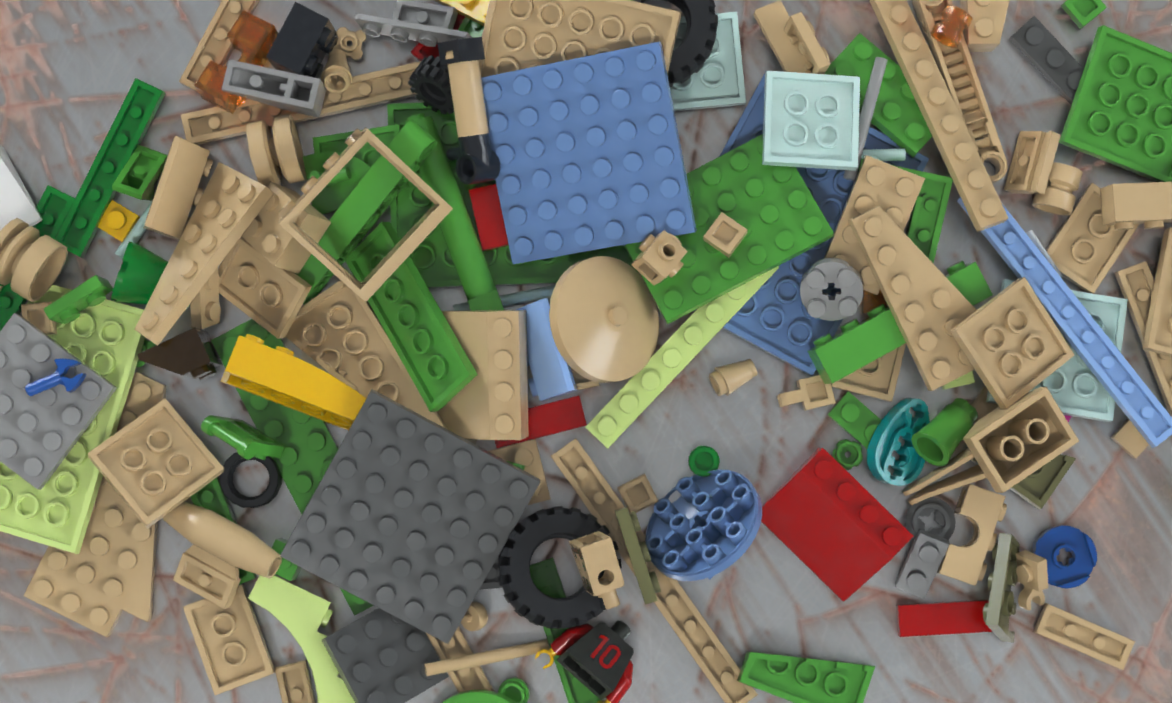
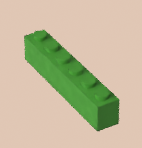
M962 260L946 269L948 274L945 277L973 306L993 295L976 262L965 264ZM881 304L867 312L869 317L863 321L858 322L856 318L840 327L841 333L833 337L828 333L813 341L815 347L807 352L824 384H833L906 343L889 306L885 308L884 304Z

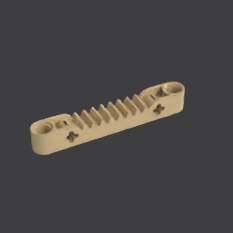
M912 0L923 36L928 42V47L932 51V56L982 162H990L995 167V175H989L992 184H994L1006 174L1008 168L1007 160L952 0Z

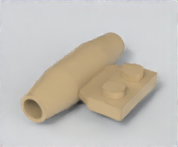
M184 501L163 517L167 524L193 544L182 554L173 581L223 609L230 607L241 580L239 578V568L271 578L276 574L281 565V555L254 533L210 509Z

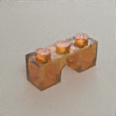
M243 10L227 36L234 49L242 52L238 59L239 62L264 67L268 60L266 56L278 32L274 25ZM210 60L194 87L202 99L233 114L238 106L243 105L246 98L221 90L227 66L219 65Z

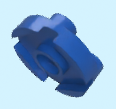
M1066 525L1054 526L1045 530L1033 542L1032 553L1047 559L1048 584L1066 589L1080 586L1088 580L1093 567L1096 566V547L1092 539L1077 528ZM1062 548L1065 552L1072 553V557L1068 558V564L1065 566L1061 561H1057L1059 550Z

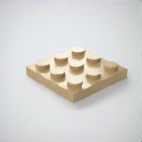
M1025 277L1018 278L950 330L1000 409H1008L1074 356L1073 351Z
M166 398L87 453L91 462L147 529L224 473V467Z

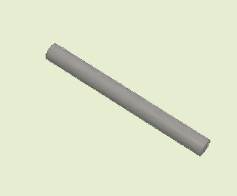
M882 57L875 58L859 116L858 168L888 61ZM858 168L856 171L845 170L843 178L855 181Z

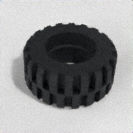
M633 0V1H637V2H642V3H643V2H646V1H649V0ZM664 0L677 6L684 14L687 23L685 38L672 53L668 71L670 87H673V84L680 81L682 84L689 80L690 76L694 72L698 73L706 59L709 58L718 26V15H715L716 5L714 0Z
M563 506L539 510L515 526L502 549L500 558H498L497 568H499L500 574L498 577L499 585L504 590V597L515 608L514 611L518 615L525 617L530 623L537 626L559 629L580 626L603 612L598 596L588 593L584 584L571 596L555 598L541 592L534 584L530 574L531 557L537 547L543 542L553 538H563L571 541L597 531L608 535L610 531L605 525L601 526L597 522L598 518L590 513L588 515L582 513L581 509L573 507L568 509L563 508ZM613 541L614 549L616 552V550H618L619 548L617 546L616 541ZM618 559L619 566L622 568L621 559ZM604 570L600 572L598 579L603 576Z

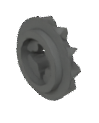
M930 497L913 504L907 510L905 526L914 536L913 540H915L919 529L925 531V523L918 517H929L934 510H936L934 521L942 527H930L926 532L946 540L950 539L955 530L956 521L953 510L945 501Z

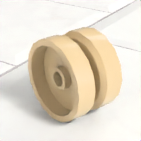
M291 114L274 117L272 122L273 135L270 127L264 120L247 123L246 133L249 153L259 183L266 187L270 181L280 185L282 178L281 170L286 181L290 184L307 180L302 145Z

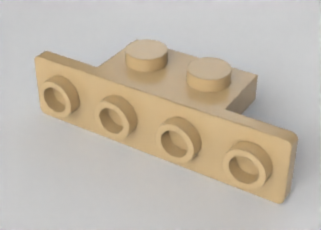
M776 1L755 10L754 17L784 72L826 73L830 66L829 55L826 49L819 45L815 37L814 27L810 21H806L802 11L789 16L781 1Z

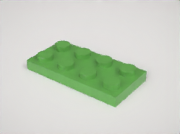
M859 33L830 64L825 74L860 77L859 113H861L875 58L882 57L887 59L871 123L899 147L905 148L906 153L914 158L932 138L931 132L900 66Z

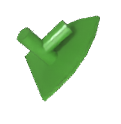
M334 151L303 156L307 181L312 176L317 179L326 170L322 165ZM353 156L311 202L312 206L322 215L336 211L371 166Z

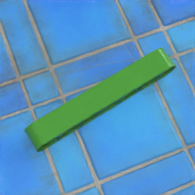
M411 120L401 128L387 147L416 173L436 147L437 141L414 120ZM380 155L329 219L331 224L318 244L342 265L409 180L387 159ZM312 254L300 273L297 274L312 286L303 304L305 305L315 298L334 276Z

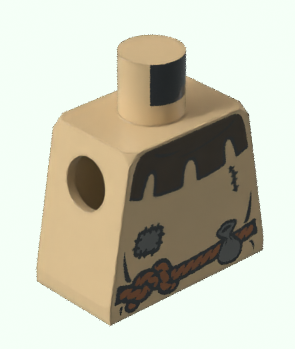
M597 531L569 541L586 591L593 596H598L602 610H608L620 605L616 589L624 586V580L611 537ZM604 570L603 576L598 579L600 572Z

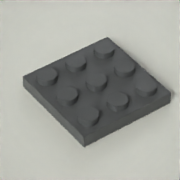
M380 608L322 639L327 652L355 703H405L449 677L447 672L426 676L424 664L440 661L426 633Z

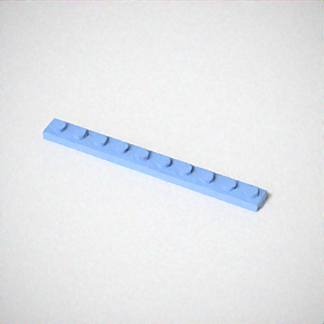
M960 197V198L957 200V202L960 204V206L964 209V211H965V212L967 213V215L969 216V214H968V212H967V210H966V208H965V206H964V203H963V201H962V199H961V197ZM1003 205L1008 219L1004 223L982 230V234L1016 277L1026 278L1058 330L1151 448L1158 446L1172 435V417Z

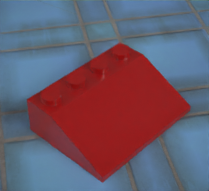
M818 448L762 505L761 522L843 602L885 566L914 537L824 448Z

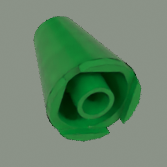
M129 241L114 284L111 300L120 303L147 305L168 261L139 244Z

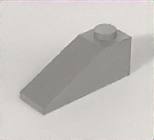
M230 59L221 89L224 92L283 110L320 118L326 88L321 79Z

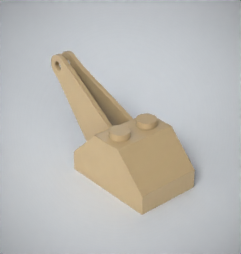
M1039 387L1025 394L1008 409L997 407L976 421L963 438L968 446L967 449L950 459L947 465L939 466L926 476L906 486L902 493L904 496L910 495L973 458L976 459L978 465L915 493L907 500L909 504H916L927 498L984 478L989 480L996 493H1004L1072 447L1079 440L1048 388Z

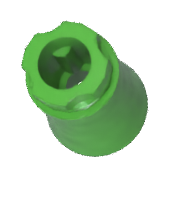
M956 398L951 404L946 405L926 426L913 434L911 441L914 449L925 461L932 465H947L955 449L977 420L978 412L967 400Z

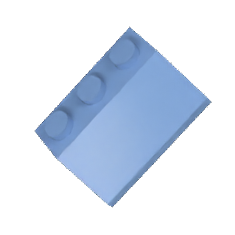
M548 298L516 309L526 310L527 366H530L533 378L528 379L532 396H539L540 401L578 391L571 367L561 356L552 336L549 319L550 300Z

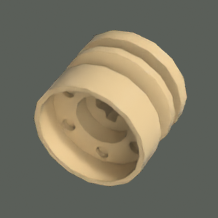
M19 218L11 220L0 231V284L7 285L11 283V290L31 302L39 300L59 276L67 258V247L48 235L40 237L38 229L32 226L29 227L28 223Z

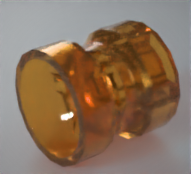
M946 5L941 13L942 19L940 23L934 25L930 34L941 44L951 48H958L962 40L961 34L969 28L973 18L959 7Z

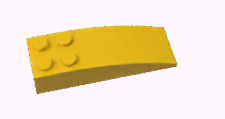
M246 334L245 337L239 335L220 382L349 431L366 400L364 396L331 374L294 357V352L287 348L276 346V349L263 345L264 340L250 334Z

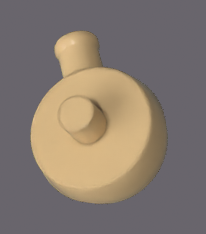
M472 602L461 621L463 627L469 631L482 629L488 620L485 607L479 602Z

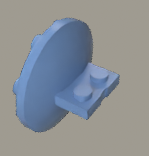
M713 470L707 472L711 473L707 477L698 475L684 477L678 481L676 487L664 498L655 503L654 512L647 526L645 543L651 562L661 573L679 581H697L705 578L710 580L714 575L735 563L746 552L755 539L761 524L762 502L755 487L743 475L730 470ZM677 490L682 496L671 503L668 498Z

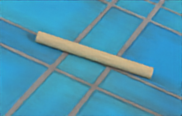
M544 639L426 663L424 668L426 676L534 655L540 650H548L550 648L548 640Z

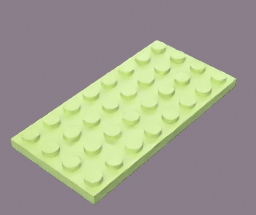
M52 285L39 300L34 302L28 301L27 304L55 302L70 292L71 289ZM105 299L102 303L93 307L88 306L79 312L80 316L70 323L61 324L56 322L57 334L47 335L116 386L117 389L42 489H36L0 462L1 532L71 553H80L103 475L88 458L87 453L117 432L139 359L137 354L141 353L145 339L143 335L134 330L144 311L143 309Z

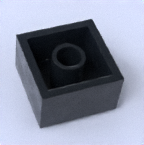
M295 2L266 58L276 70L319 78L324 67L321 63L326 53L329 54L337 44L336 30L328 18Z

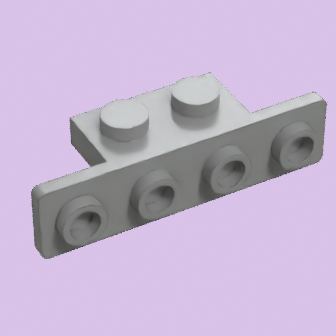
M398 0L392 19L356 13L354 19L362 28V31L369 36L380 37V35H386L400 42H407L409 39L418 41L428 47H435L440 42L472 38L468 32L453 30L458 15L455 7L414 0Z

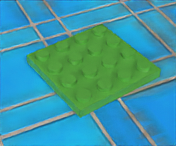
M1105 25L1098 27L1059 143L1153 181L1172 182V53Z

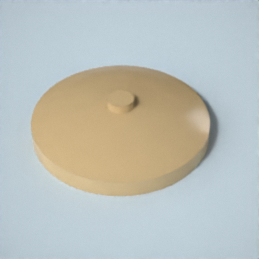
M596 256L573 264L557 281L551 296L549 319L554 342L567 364L581 376L600 383L622 381L639 373L650 361L659 335L658 309L641 275L622 260L609 256Z

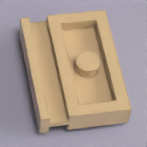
M1020 131L1004 190L1014 194L1039 193L1044 195L1061 135L1053 131Z

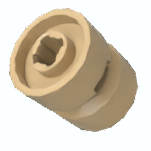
M1053 162L1045 194L1035 193L1032 206L1052 214L1071 215L1076 199L1072 193L1078 190L1083 172L1076 167Z

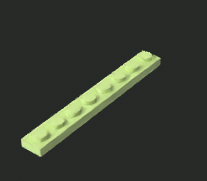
M779 266L699 307L650 358L647 365L625 384L585 428L608 449L779 269Z

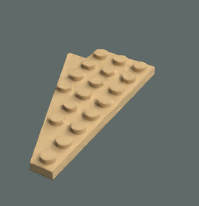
M136 372L131 382L117 432L165 399L166 385ZM103 476L80 553L75 554L48 546L23 596L105 637H110L123 610L149 622L152 618L158 521L147 529Z

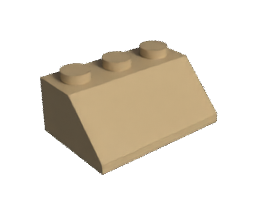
M174 137L143 227L144 229L180 240L191 218L188 217L191 206H197L203 193V189L198 188L201 176L208 177L213 160L208 158L209 150L181 137Z

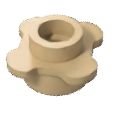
M340 27L336 31L338 40L333 50H343L347 54V58H352L353 60L361 59L366 34L362 30L354 32L349 31L346 27ZM348 41H352L351 46H347Z

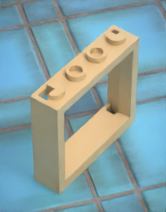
M365 127L362 131L357 128L344 142L348 147L340 155L334 152L322 165L326 170L318 179L312 176L302 186L300 190L304 194L296 202L291 199L278 213L282 216L278 222L283 229L364 302H367L453 208ZM368 142L434 204L365 279L360 282L293 221Z

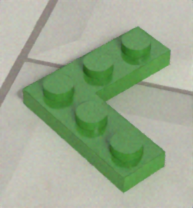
M861 158V161H860V164H859L858 172H859V169H860L861 164H862V162H863V159H862V158ZM895 166L925 178L911 212L906 235L934 263L953 180L947 176Z

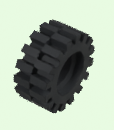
M433 56L425 57L409 78L408 83L412 86L410 90L412 93H417L415 97L418 101L422 99L424 106H432V110L435 112L440 109L441 114H446L447 112L452 114L454 108L447 65L440 64L438 56L435 59Z

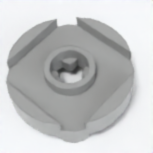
M825 258L818 260L801 278V301L809 315L814 318L836 321L852 316L857 312L863 298L861 275L843 259ZM828 283H834L835 288H840L841 290L835 293L834 296H829L828 293L823 292V289L828 288Z

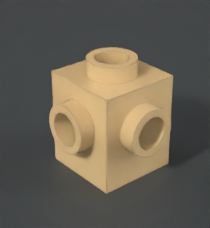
M663 230L656 237L650 234L638 247L642 252L631 265L655 286L666 279L667 276L672 278L682 268L684 263L680 260L688 251L682 246L681 241L676 236L668 234Z

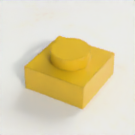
M112 200L97 227L123 242L140 216Z

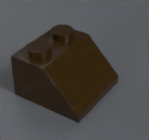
M196 327L137 354L141 361L183 376L192 377L193 379L199 378L200 381L217 374L216 368L223 365L211 342L209 333Z

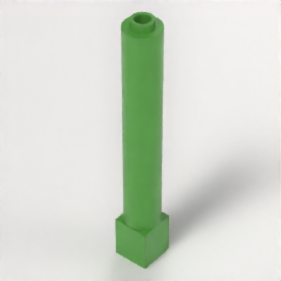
M424 113L410 116L407 118V122L414 120L437 141L436 147L420 166L419 172L422 180L453 208L439 225L468 300L470 310H505L432 116L425 117Z

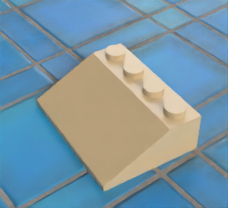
M526 310L442 311L478 374L444 407L437 411L447 430L464 439L522 440L528 437Z

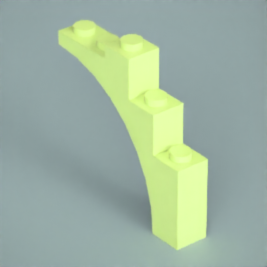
M259 575L248 599L277 618L289 630L302 648L312 670L317 691V703H355L342 678L337 677L339 672L322 642V639L327 636L317 632L319 626L325 628L330 620L333 611L328 608L331 602L275 575L271 578Z

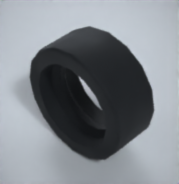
M237 452L233 453L223 465L224 473L220 475V485L224 495L231 503L242 508H257L268 504L277 496L282 485V476L277 463L272 457H266L265 460L256 457L249 459L256 460L267 468L269 484L262 494L255 497H247L240 494L233 483V474L236 467L247 460L238 455Z

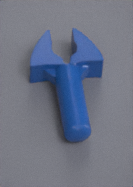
M55 359L54 361L57 365L55 373L25 386L26 393L29 396H34L60 384L66 387L67 392L72 393L81 385L87 374L81 373L73 378L64 377V375L67 374L71 367L80 365L82 362L72 359Z

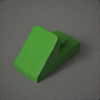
M138 145L113 183L112 190L140 200L152 201L154 197V183L163 171L167 155Z

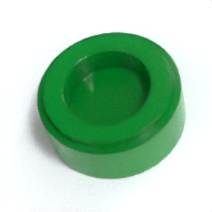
M709 446L696 447L688 457L690 470L701 477L710 476L711 473L707 472L717 470L719 467V455Z

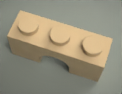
M972 484L962 487L954 513L966 517L971 522L973 536L963 546L949 545L937 573L976 586L978 580L982 581L987 569V563H984L987 551H992L996 543L997 534L994 533L997 521L1001 522L1006 513L1007 504L1004 503L1006 496Z

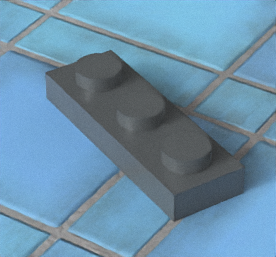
M1033 16L1009 39L1072 105L1084 68L1045 26Z

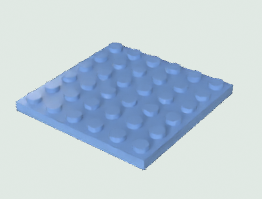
M661 41L481 77L491 150L496 153L500 162L499 176L495 180L512 264L642 242L648 235L652 234L656 237L663 230L674 236L697 231Z

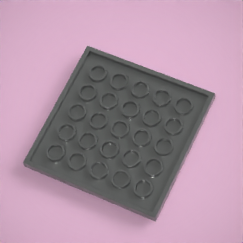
M371 389L285 544L280 557L449 644L506 544L508 537L538 488L540 479Z

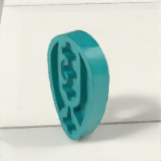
M904 398L891 408L876 428L868 445L867 464L872 475L880 482L903 486L914 481L921 473L925 460L916 452L911 439L913 434L930 422L928 406L923 400ZM911 407L916 412L914 417L909 412ZM900 436H902V439L905 440V444L903 446L898 441ZM893 451L900 455L898 460H895V457L892 456ZM889 465L894 469L893 475L887 471Z

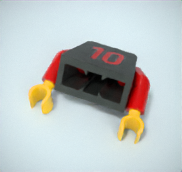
M616 621L611 628L603 622H600L595 627L590 624H583L568 628L550 644V649L540 650L535 656V659L542 653H547L550 656L549 664L543 667L545 669L552 666L555 660L554 657L559 655L560 657L557 661L602 700L596 703H619L632 685L633 663L630 659L634 650L625 642L631 630L622 621Z

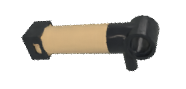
M482 37L437 43L440 64L447 65L459 143V147L449 148L446 156L449 160H457L456 172L462 183L469 185L493 181L499 176L500 162L496 153L491 150L479 60L485 59Z

